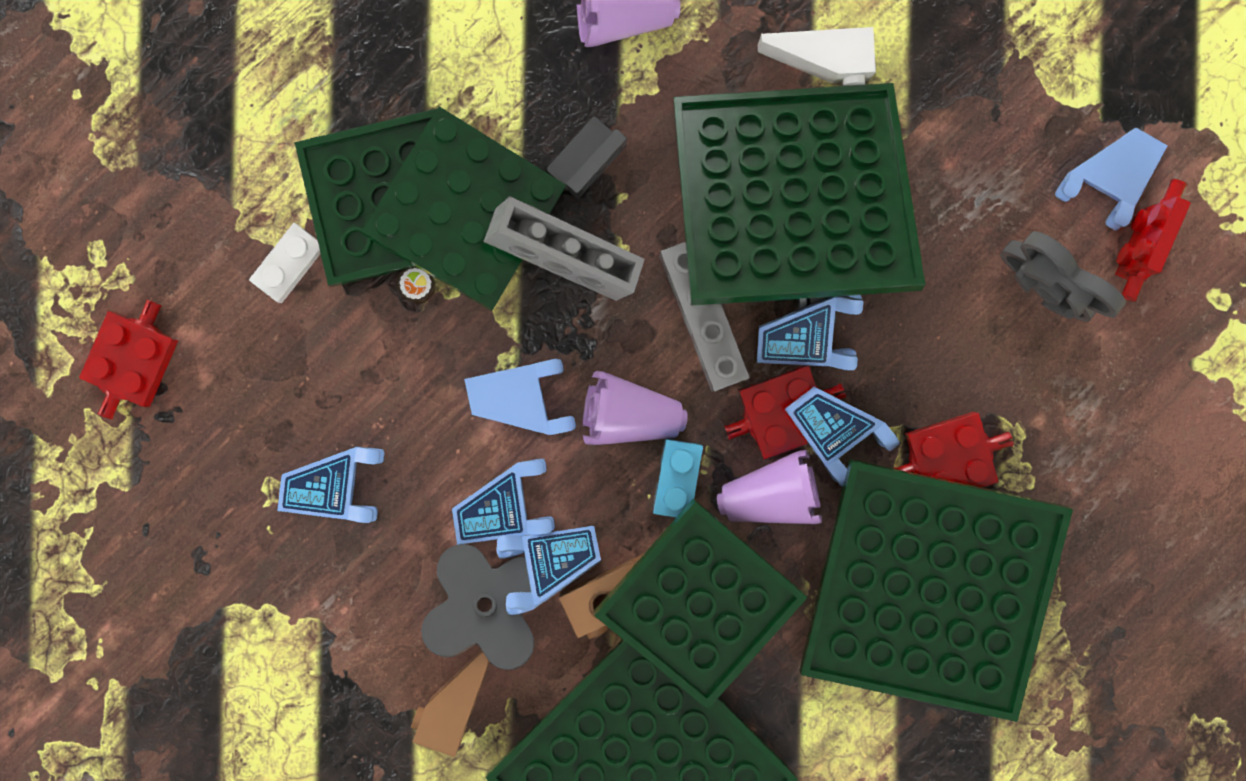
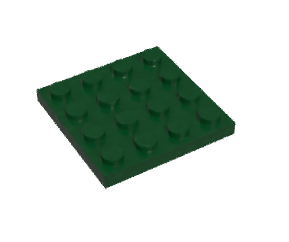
M438 106L362 229L361 234L492 311L523 260L484 242L496 207L507 198L512 197L550 214L566 184Z
M436 109L294 142L328 286L334 287L415 267L361 234V231Z
M692 499L594 610V616L709 709L808 597L701 504Z

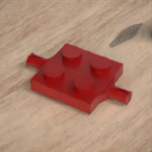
M1178 179L1170 180L1164 198L1159 203L1140 210L1132 222L1131 229L1134 231L1129 243H1126L1121 248L1117 256L1116 262L1119 266L1115 273L1116 276L1127 280L1122 295L1128 301H1137L1143 283L1151 275L1161 273L1191 205V202L1181 198L1185 187H1187V183Z
M146 299L139 319L127 318L116 312L107 311L79 376L80 379L97 386L106 394L99 412H97L98 415L107 419H113L120 400H128L142 407L151 406L179 341L163 334L153 325L162 307L161 304Z
M804 365L739 389L738 392L744 406V419L724 426L728 439L731 440L749 433L756 440L763 459L808 444L785 408L813 387L818 388L814 382L810 367ZM841 383L823 390L838 399L846 398Z
M973 411L905 433L910 449L909 463L894 469L982 488L999 482L993 463V452L1006 447H1012L1014 442L1010 440L1013 438L1009 431L989 438L984 432L979 413Z

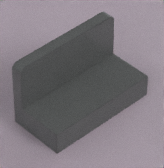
M592 117L548 166L547 171L551 176L566 184L565 188L579 200L627 146V138L616 128L612 132L597 117Z

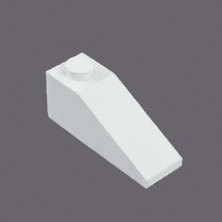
M873 27L761 34L757 44L759 53L832 84L843 83V86L865 85V82H868L876 72Z

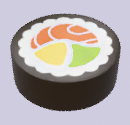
M415 266L404 269L400 273L397 287L399 293L406 300L412 303H423L434 294L436 283L433 276Z

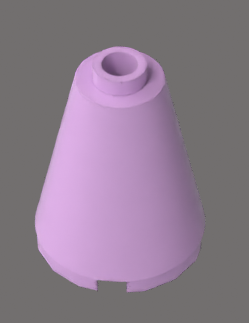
M581 0V4L577 5L578 29L581 42H585V47H594L670 27L674 19L679 18L680 0Z
M598 370L594 372L592 377L599 379L596 386L589 385L587 390L583 426L590 427V436L583 435L585 444L603 445L676 438L679 431L683 432L685 430L687 411L683 410L681 402L607 372Z
M807 450L792 453L722 486V493L717 494L720 514L727 515L729 521L822 523L821 515L814 516V509L821 506L813 468L807 467V464L803 463V459L809 458Z

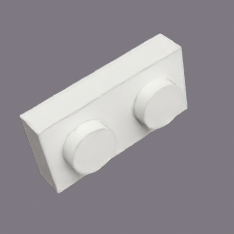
M293 223L250 277L249 281L276 302L282 304L321 254L317 239L301 226Z

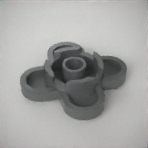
M1033 231L1023 243L1016 240L1009 241L1000 253L1006 265L1016 272L1015 279L1026 293L1033 288L1044 299L1041 305L1068 319L1074 317L1078 320L1089 322L1096 313H1099L1103 316L1114 318L1126 305L1124 296L1114 286L1104 279L1081 269L1073 255L1062 244L1048 235Z
M459 544L447 549L438 561L437 575L448 594V600L431 610L423 621L421 633L426 647L437 656L450 658L460 655L474 645H479L489 662L495 667L502 670H515L522 667L533 654L534 638L522 617L523 613L517 615H509L507 613L506 597L514 592H531L525 557L511 559L499 568L493 569L480 550L471 545ZM483 599H488L492 602V608L488 612H481L478 609V604Z

